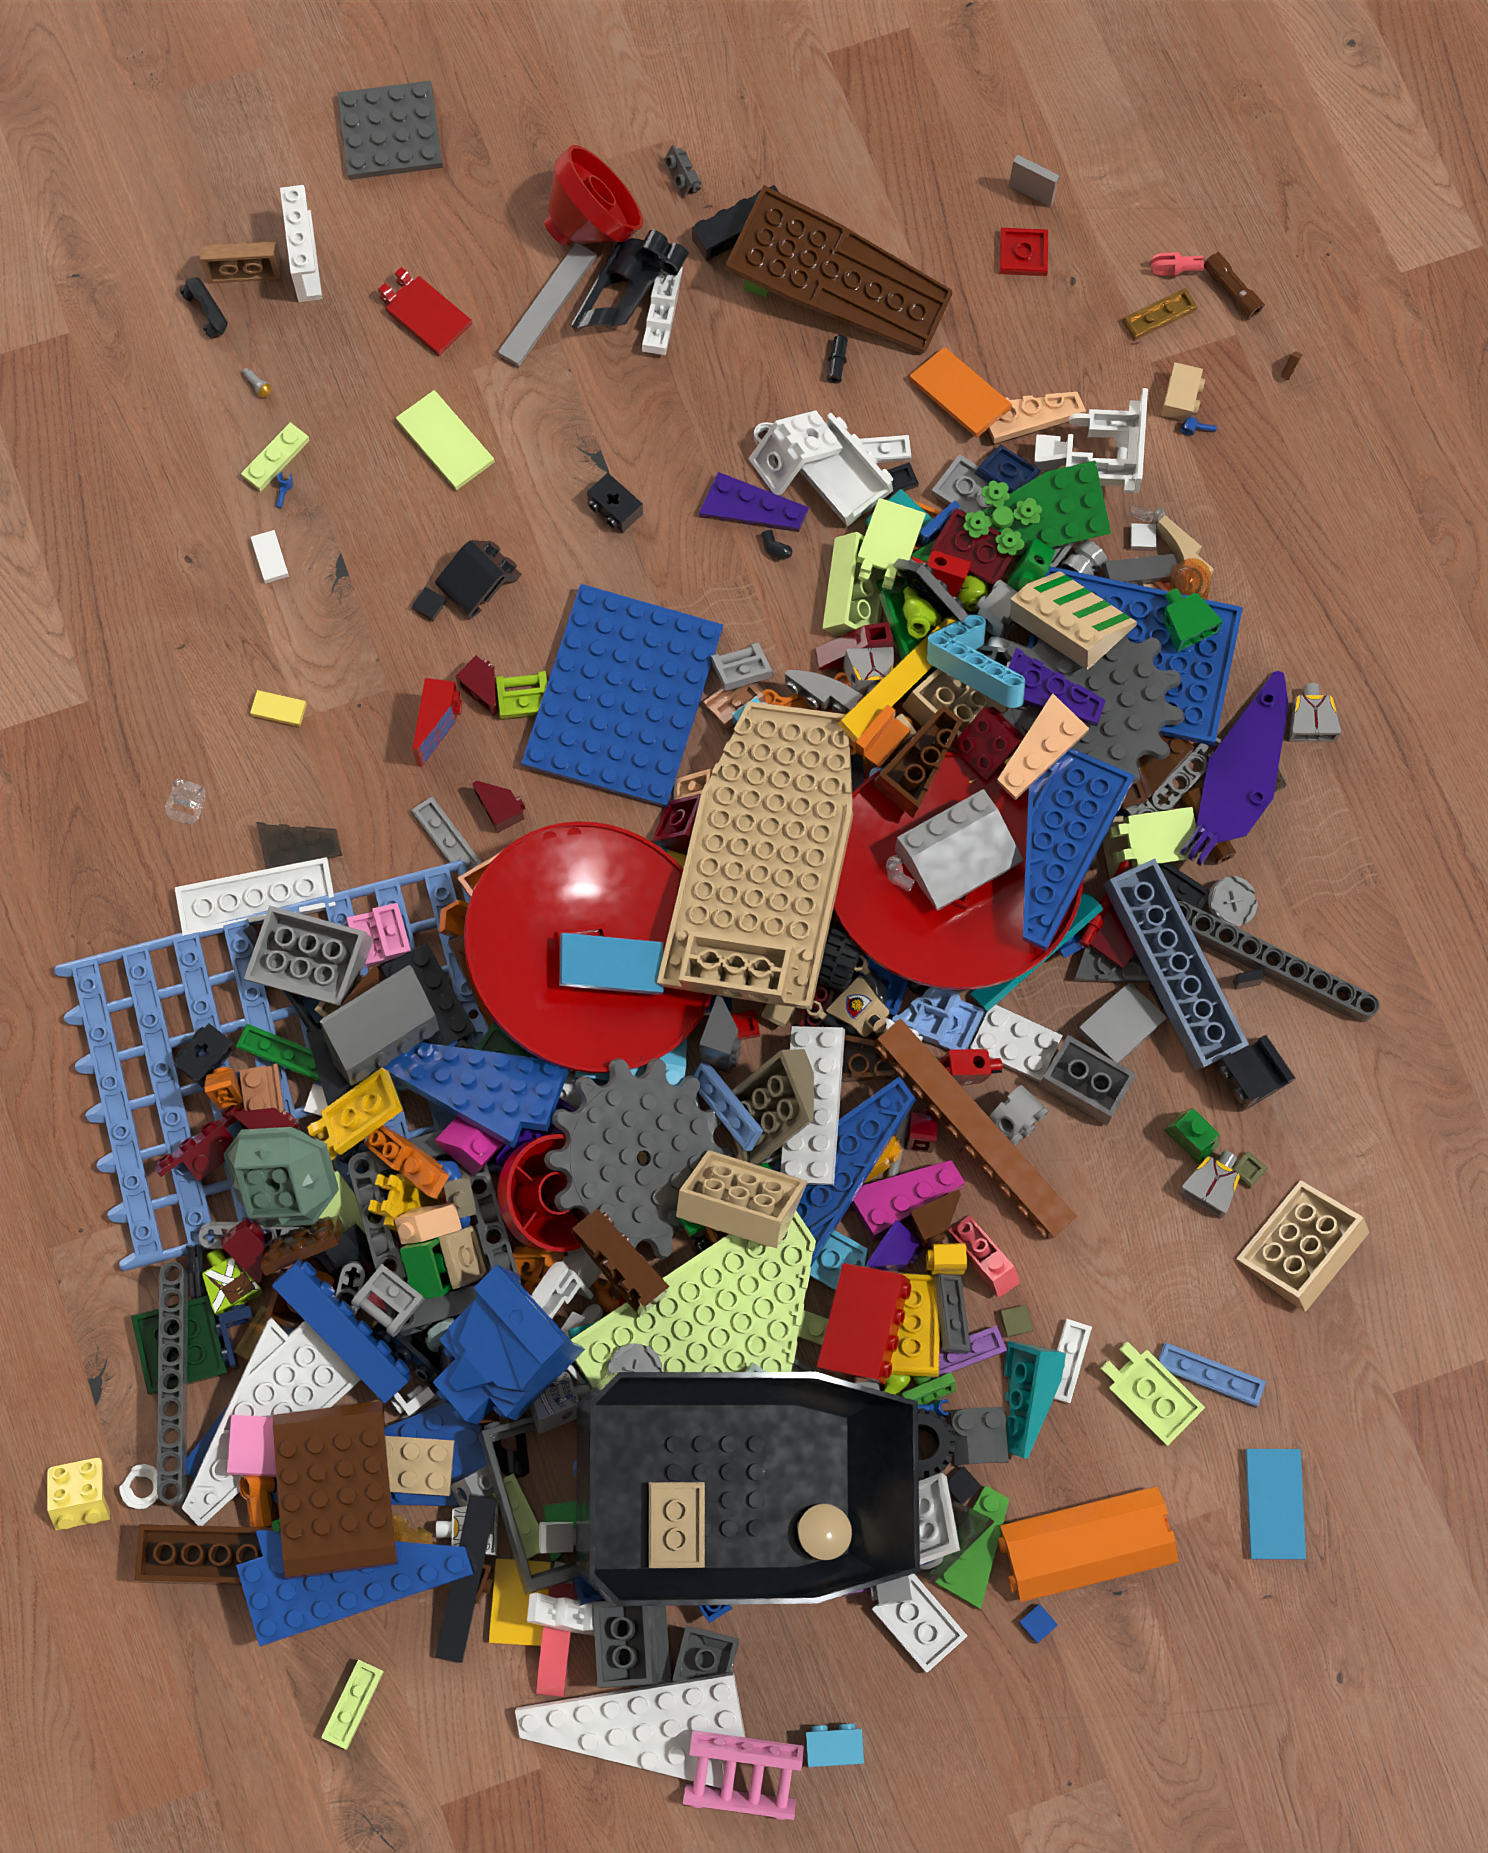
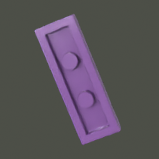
M997 1325L969 1336L971 1351L967 1354L943 1352V1347H939L938 1377L1006 1352L1007 1349Z

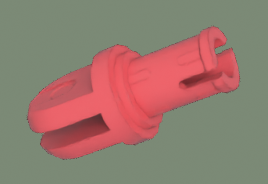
M1179 252L1159 253L1153 256L1150 262L1152 272L1160 276H1179L1182 271H1203L1204 269L1203 255L1182 256Z

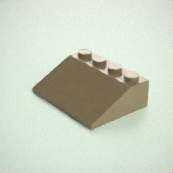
M805 1049L779 1051L732 1090L733 1094L763 1129L752 1151H745L734 1138L742 1161L758 1165L814 1121V1071Z

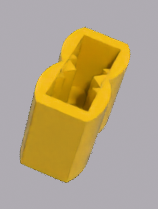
M966 1243L933 1244L932 1249L927 1250L925 1257L926 1270H931L932 1276L938 1273L964 1275V1271L967 1268Z

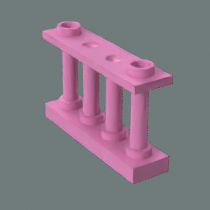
M693 1730L689 1755L697 1756L694 1785H685L683 1804L691 1805L695 1808L706 1807L770 1816L779 1820H794L796 1799H790L788 1796L792 1770L801 1771L804 1746ZM709 1758L725 1760L722 1789L705 1787ZM736 1762L753 1764L749 1793L733 1790ZM764 1766L781 1768L777 1797L761 1794Z

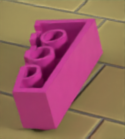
M952 1160L863 1185L850 1205L870 1238L874 1241L886 1234L895 1220L901 1224L907 1222L910 1211L956 1190L960 1191L963 1189L965 1181Z

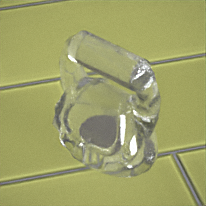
M176 779L172 785V793L165 804V812L168 819L188 825L196 823L202 813L206 788L193 782ZM174 803H177V805L180 804L195 810L194 816L171 809Z

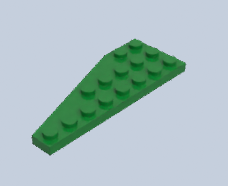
M1096 460L1047 471L1009 494L1010 499L1004 501V506L1010 508L1013 513L1017 509V503L1019 501L1025 502L1027 498L1035 499L1036 505L1042 508V512L1039 514V523H1029L1025 526L1022 525L1021 520L1014 518L1012 525L1007 527L1012 529L1013 532L1019 531L1021 533L1020 539L1024 541L1023 549L1017 551L1014 556L1023 554L1034 538L1052 548L1111 534ZM991 505L983 510L985 516H989L992 519V513L997 508ZM992 522L991 527L1002 532L1004 528H999ZM937 539L914 552L912 557L914 556L926 562Z

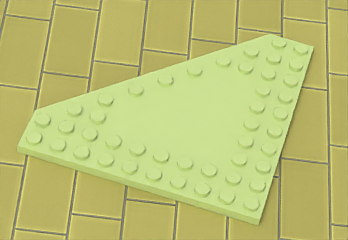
M795 1211L786 1235L777 1249L728 1234L662 1278L670 1286L665 1297L641 1317H638L626 1302L572 1338V1342L583 1346L585 1349L575 1360V1363L592 1389L608 1375V1364L611 1356L619 1348L630 1343L651 1347L660 1358L662 1372H745L751 1362H754L766 1372H791L797 1348L799 1326H801L804 1298L811 1271L812 1254L815 1249V1238L797 1211Z

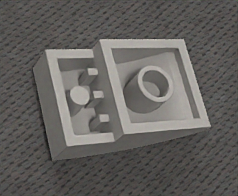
M1130 982L1079 1027L1077 1033L1097 1052L1120 1064L1165 1022L1167 1017Z

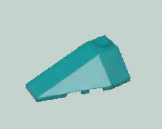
M1008 1341L1004 1362V1376L1008 1377L1009 1392H1005V1402H1009L1010 1416L1006 1419L1008 1453L1028 1459L1061 1383L1066 1353L1047 1347Z

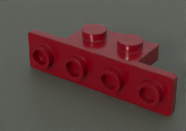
M241 1104L229 1106L222 1112L221 1118L215 1122L210 1121L200 1129L201 1133L194 1138L189 1137L180 1143L179 1149L173 1154L168 1153L157 1161L158 1165L154 1168L159 1176H164L183 1161L197 1181H200L224 1163V1153L234 1140L226 1128L236 1121L233 1116L236 1112L246 1111Z

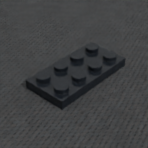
M428 943L381 967L387 978L408 965L413 968L436 1015L440 1029L432 1037L423 1040V1043L448 1046L456 1041L459 1042L461 1038L466 1039L477 1033Z

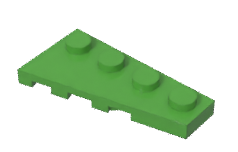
M986 1485L958 1534L960 1550L945 1557L932 1581L979 1610L982 1606L996 1553L998 1538L1001 1533L1000 1526L1003 1525L1009 1503V1498Z

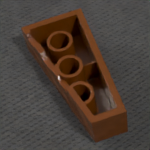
M942 705L879 774L874 786L909 816L914 818L963 720L945 705Z
M845 1035L841 1081L897 1079L898 1076L893 1071L894 1065L888 1058L884 1060L876 1052L875 1047L877 1046L873 1043L874 1040Z
M597 1208L572 1228L571 1236L638 1317H641L665 1297L670 1286L649 1265L646 1259L636 1251L626 1235L620 1233L613 1226L614 1222L606 1212L601 1213Z

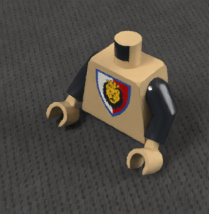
M860 955L859 957L863 960V965L859 968L855 966V970L860 973L862 972L864 977L859 975L826 1010L829 1013L828 1015L823 1012V1008L818 1001H813V1004L819 1008V1011L812 1013L807 1009L810 1018L821 1019L823 1021L822 1024L826 1027L844 1028L845 1035L855 1036L857 1034L864 1038L872 1031L880 1033L886 1028L887 1023L884 1019L889 1014V1010L885 1005L888 1001L886 985L874 970L870 971L868 960Z

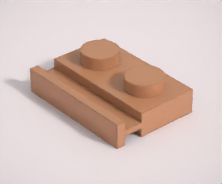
M751 683L727 691L723 687L703 701L705 708L727 729L733 725L732 714L747 704L748 701L753 700L755 697L760 702H765L766 700L763 693Z
M278 1064L239 1070L244 1109L246 1111L276 1108L279 1112L285 1110Z

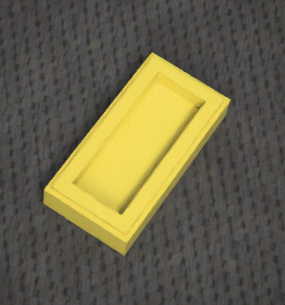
M257 690L250 714L253 717L300 727L307 703L303 700Z

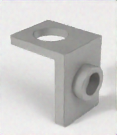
M487 1465L468 1477L451 1484V1490L460 1507L467 1506L470 1493L487 1497L495 1493ZM460 1488L465 1491L467 1500L461 1496Z

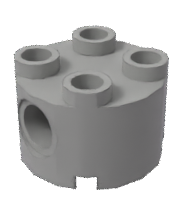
M1001 580L995 583L988 597L983 596L979 600L976 608L979 610L977 615L982 616L986 621L985 630L995 637L1006 639L1019 626L1018 623L1010 619V599L1018 591Z
M1022 1085L1007 1096L1008 1099L1004 1103L1001 1102L989 1116L1014 1146L1023 1137L1027 1138L1035 1130L1036 1126L1034 1124L1036 1121L1040 1122L1049 1112Z

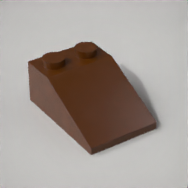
M1159 734L1160 738L1170 747L1169 756L1166 759L1158 760L1152 756L1143 755L1138 759L1137 766L1141 773L1140 782L1147 800L1153 796L1154 792L1192 753L1194 746L1190 742Z

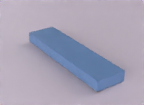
M701 1062L694 1074V1077L700 1082L699 1094L710 1108L715 1110L718 1118L745 1151H752L763 1129L708 1062Z
M1166 1342L1163 1344L1158 1359L1173 1376L1253 1407H1258L1266 1384V1381Z

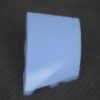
M930 987L923 996L917 997L912 1001L910 1007L901 1014H896L892 1021L896 1022L901 1018L909 1028L918 1031L919 1036H922L923 1040L949 1051L952 1049H969L986 1012L983 1008L961 1001L957 991Z

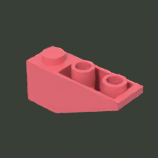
M970 1215L948 1229L956 1243H966L968 1260L998 1298L1020 1284L1015 1266Z

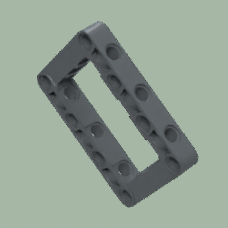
M444 1130L409 1139L410 1142L436 1161L455 1160L434 1142ZM371 1150L358 1153L350 1159L348 1169L375 1269L377 1270L381 1264L384 1266L394 1264L397 1266L394 1274L408 1284L394 1231L383 1225L385 1216L377 1224L369 1222L370 1217L374 1213L368 1210L370 1200H376L382 1204L383 1200H385L382 1188L375 1185L377 1174L389 1178L390 1175L396 1176L402 1173L392 1169ZM458 1163L459 1167L470 1179L476 1214L473 1215L488 1271L490 1272L497 1264L518 1274L487 1163L475 1176ZM360 1165H367L370 1167L369 1170L364 1174H359L356 1172V1169ZM477 1185H484L487 1189L482 1194H476L473 1192V1188ZM492 1234H497L501 1237V1240L496 1244L487 1242V1238ZM466 1285L462 1289L446 1293L441 1297L424 1299L410 1316L409 1323L403 1325L399 1334L407 1336L430 1329L447 1318L454 1317L455 1320L476 1299L478 1294L474 1289L476 1285L469 1287ZM385 1303L388 1316L394 1320L399 1313Z

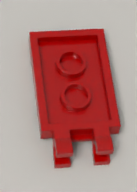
M400 267L395 272V276L398 277L396 282L402 287L394 293L384 282L378 288V291L381 293L379 298L388 304L386 307L388 314L435 354L440 356L472 325V320L422 277L418 276L413 280L410 274L403 267Z

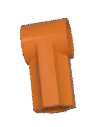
M243 1475L239 1479L240 1493L247 1502L250 1527H266L272 1525L275 1521L271 1497L275 1489L273 1477Z

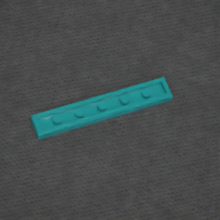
M1085 892L1081 896L1076 916L1067 934L1046 959L1033 969L1012 980L991 987L975 989L971 993L972 997L988 1012L1103 910L1102 906Z

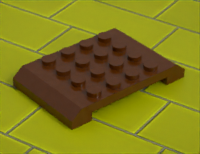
M383 1401L273 1415L282 1555L287 1580L398 1565Z

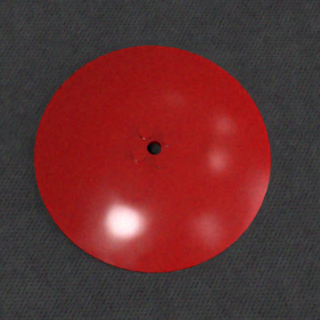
M947 752L914 818L909 816L874 786L875 779L879 776L880 770L866 779L852 793L853 820L833 910L843 929L860 950L889 972L920 985L939 989L971 990L991 987L1019 977L1036 967L1055 950L1067 934L1080 904L1083 881L1047 951L1023 941L1029 788L1014 800L997 783V779L1007 765L1006 763H1003L991 778L986 780L958 752ZM984 789L999 810L1024 861L937 911L895 852L897 837Z
M576 821L545 826L520 837L501 851L486 868L476 884L468 904L464 925V952L473 987L484 1008L499 1028L515 1043L536 1057L562 1068L586 1073H609V1064L615 1058L623 1059L628 1064L630 1070L647 1065L653 1058L660 1059L681 1044L702 1019L712 994L663 987V993L657 995L559 986L560 935L562 933L663 942L664 955L684 870L683 867L667 852L646 838L620 827L597 822Z

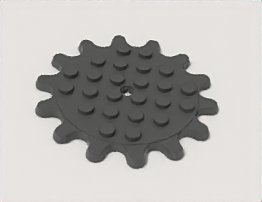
M1126 634L1088 670L1039 637H1037V644L1032 648H1024L1017 644H1011L1006 647L1004 655L1009 662H1011L1017 647L1024 651L1023 654L1039 660L1044 663L1045 667L1055 673L1057 671L1064 675L1065 679L1083 686L1106 700L1098 726L1084 723L1089 728L1088 733L1071 748L1135 775L1132 785L1139 782L1141 778V773L1137 766V761L1140 757L1149 755L1155 759L1163 760L1169 756L1170 747L1160 738L1159 732L1166 725H1179L1184 720V712L1180 708L1168 704L1165 699V694L1170 689L1180 685L1181 676L1175 670L1162 671L1154 666V658L1161 651V643L1158 639L1148 638L1142 643H1133L1127 638ZM1023 703L1020 707H1008V710L1002 715L1021 734L1026 736L1042 709Z
M615 1058L609 1064L610 1079L606 1085L599 1086L587 1076L578 1078L575 1082V1090L581 1099L579 1109L575 1112L558 1109L552 1115L553 1125L565 1135V1144L561 1149L549 1151L545 1155L544 1162L547 1168L559 1170L567 1178L566 1187L556 1194L554 1203L560 1211L578 1208L583 1212L584 1218L598 1208L601 1213L606 1212L614 1222L613 1226L620 1233L626 1235L634 1248H636L639 1242L645 1241L650 1244L654 1255L658 1259H666L672 1253V1236L675 1232L682 1231L692 1240H699L705 1234L704 1228L689 1236L675 1216L679 1190L708 1150L734 1158V1154L729 1148L718 1147L713 1140L714 1130L722 1124V1121L716 1115L715 1110L710 1108L703 1111L698 1108L696 1095L700 1089V1082L696 1077L687 1076L678 1085L674 1086L667 1081L666 1065L659 1058L651 1059L646 1066V1071L639 1077L632 1075L628 1064L623 1059ZM640 1151L647 1153V1161L644 1166L637 1162V1154Z

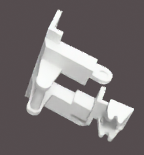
M1143 388L1140 401L1130 400L1129 411L1089 409V414L1075 413L1069 416V423L1071 425L1088 426V437L1114 438L1117 459L1092 458L1093 453L1072 452L1073 434H1068L1067 442L1060 441L1061 436L1036 435L1034 463L1041 470L1040 472L1044 473L1045 470H1055L1061 465L1068 467L1096 460L1101 486H1124V493H1139L1143 475L1148 389Z
M582 1248L567 1251L568 1256H564L562 1262H556L549 1268L531 1295L551 1319L563 1303L568 1304L576 1293L589 1299L593 1297L588 1287L590 1288L602 1272ZM598 1304L588 1306L582 1315L572 1312L561 1330L569 1338L568 1330L598 1322L603 1315L602 1308ZM573 1363L564 1371L570 1374L573 1386L586 1383L579 1375V1370Z

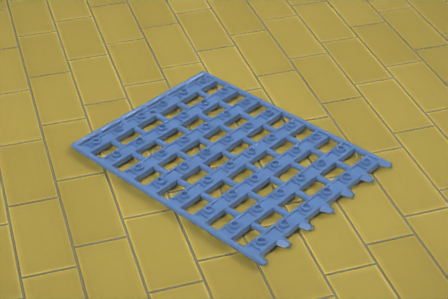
M460 860L336 892L334 897L329 898V895L279 908L300 913L299 907L325 903L329 922L348 927L347 917L355 916L351 899L375 893L379 907L398 903L412 951L416 949L413 933L436 927L439 931L441 909L457 900L450 873L458 872V875L461 876L468 869L466 863ZM425 880L435 917L410 924L400 886ZM462 887L465 902L469 903L470 898ZM335 902L336 906L329 907V903ZM267 911L255 913V914H252V915H248V916H244V917H240V918H236V919H232V920H228V921H233V920H238V919H243V918H248V917H253V916H258V915H263V914L266 915ZM246 919L223 925V928L188 935L178 933L66 962L54 968L57 976L74 977L80 1005L68 1011L64 1019L70 1025H84L90 1054L78 1060L75 1064V1069L79 1073L96 1075L101 1102L87 1111L86 1118L92 1123H106L112 1152L98 1160L97 1168L101 1172L118 1174L123 1202L108 1212V1218L112 1222L129 1224L135 1251L120 1261L119 1267L122 1271L187 1255V1245L194 1246L195 1253V1244H201L199 1242L200 1228L203 1224L212 1222L206 1198L208 1195L231 1190L238 1222H241L246 1217L248 1218L244 1207L236 1199L226 1161L225 1166L228 1180L205 1186L203 1185V1180L197 1181L182 1161L172 1169L177 1193L152 1200L143 1160L167 1153L173 1154L179 1149L181 1142L189 1137L194 1138L197 1136H192L183 1097L203 1092L205 1088L200 1087L196 1083L181 1087L177 1067L174 1064L175 1059L172 1048L192 1043L196 1031L201 1027L205 1028L208 1023L222 1034L242 1030L246 1024H250L277 1035L274 1021L298 1015L293 1006L271 1011L265 985L244 979L254 947L243 930L248 926L262 923L264 920L249 923V920ZM225 932L233 970L209 976L200 938ZM439 933L447 965L441 966L446 976L450 975L454 992L468 1017L471 1011L475 1010L479 1013L476 1019L469 1017L477 1033L466 1038L467 1043L476 1049L488 1028L449 947L448 941L454 938ZM174 945L183 983L158 989L150 951ZM124 959L132 996L108 1002L99 965ZM364 967L360 973L365 976L369 972L368 967ZM236 980L245 1018L220 1024L212 986ZM185 993L194 1032L170 1038L161 999ZM298 995L315 1022L320 1023V1020L324 1017L315 1011L320 1001ZM134 1007L143 1045L119 1051L110 1013ZM299 1017L305 1045L310 1049L306 1035L307 1027ZM201 1051L199 1055H203L204 1057H206L208 1055V1052L205 1053ZM145 1055L154 1094L130 1100L121 1061ZM254 1056L257 1067L273 1065V1063ZM229 1058L224 1062V1064L221 1067H228V1069L231 1068ZM279 1066L284 1109L296 1119L297 1123L299 1118L314 1115L304 1111L305 1106L294 1108L285 1071L287 1069ZM235 1072L237 1074L238 1082H241L240 1072ZM392 1079L393 1085L395 1087L396 1093L402 1106L399 1092L408 1090L409 1088L403 1086L402 1084ZM314 1080L316 1085L321 1086V1083ZM210 1099L214 1119L217 1121L222 1117V1112L225 1109L218 1111ZM428 1100L434 1122L433 1125L409 1131L404 1110L384 1125L409 1140L444 1130L457 1116ZM157 1104L165 1143L141 1150L132 1110ZM237 1121L226 1128L233 1139L236 1138L241 1130H244ZM362 1143L358 1148L357 1154L369 1151L370 1149L365 1146V1143ZM504 1144V1145L496 1152V1155H497V1156L500 1154V1152L503 1150V1148L506 1146V1144ZM337 1153V1156L331 1162H334L336 1171L340 1172L354 1191L348 1164L341 1162V1155ZM495 1161L487 1163L489 1173L500 1171L503 1166L497 1165ZM363 1165L358 1166L356 1169L357 1173H365ZM390 1190L383 1191L386 1201ZM179 1203L188 1244L163 1250L155 1210ZM248 1218V1220H249L250 1222H254V1221H255V1222H259V1221H256V1220H253V1219ZM263 1229L264 1234L271 1232L268 1229ZM208 1230V1234L203 1235L208 1236V1241L210 1242L214 1240V1230Z

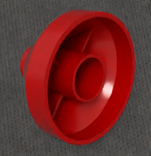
M572 145L556 159L548 205L550 216L544 220V225L549 234L559 244L568 246L572 241L578 244L625 242L642 227V214L632 194L612 169L599 157L584 147Z
M564 1134L541 1136L520 1145L505 1162L498 1182L499 1208L508 1229L524 1245L545 1253H560L581 1248L571 1236V1230L585 1219L584 1214L578 1208H572L567 1211H560L556 1208L554 1198L557 1193L566 1187L567 1178L563 1172L547 1168L544 1162L545 1155L549 1151L558 1150L564 1146Z

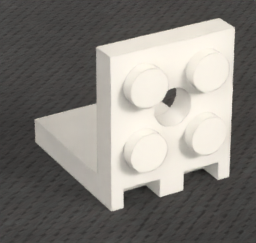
M815 410L775 421L748 459L770 490L776 495H781L805 463L839 454L843 447L823 421V418ZM775 456L778 459V466L775 463Z

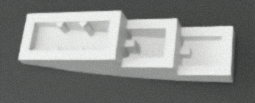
M681 267L676 276L659 273L655 279L646 331L642 343V352L666 355L683 267Z
M540 1593L529 1595L527 1622L595 1636L593 1602L579 1606L577 1600L566 1597L554 1598Z

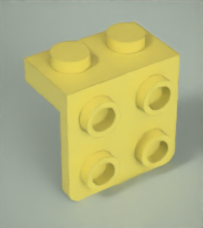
M100 1458L68 1463L48 1469L47 1511L55 1530L69 1529L110 1520V1510L103 1495V1463Z

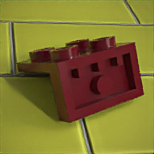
M993 706L983 708L953 742L952 747L987 780L991 778L1011 753L1017 750L1025 736Z

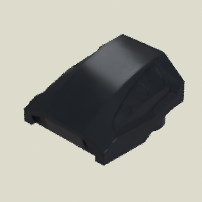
M354 1222L340 1236L337 1246L313 1255L328 1274L336 1276L334 1280L336 1285L338 1284L342 1266L349 1261H357L363 1266L365 1271L364 1281L376 1272L367 1236L357 1222ZM352 1267L350 1271L345 1272L349 1276L348 1286L342 1283L341 1287L356 1288L353 1287L354 1277H359L360 1274L357 1273L356 1267Z

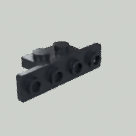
M378 1322L372 1329L375 1338L378 1341L383 1340L395 1353L397 1359L409 1365L415 1371L417 1377L431 1385L437 1394L439 1389L433 1382L442 1373L439 1352L431 1351L427 1347L425 1337L427 1336L420 1331L407 1336H401L398 1333L392 1337L387 1333V1328Z

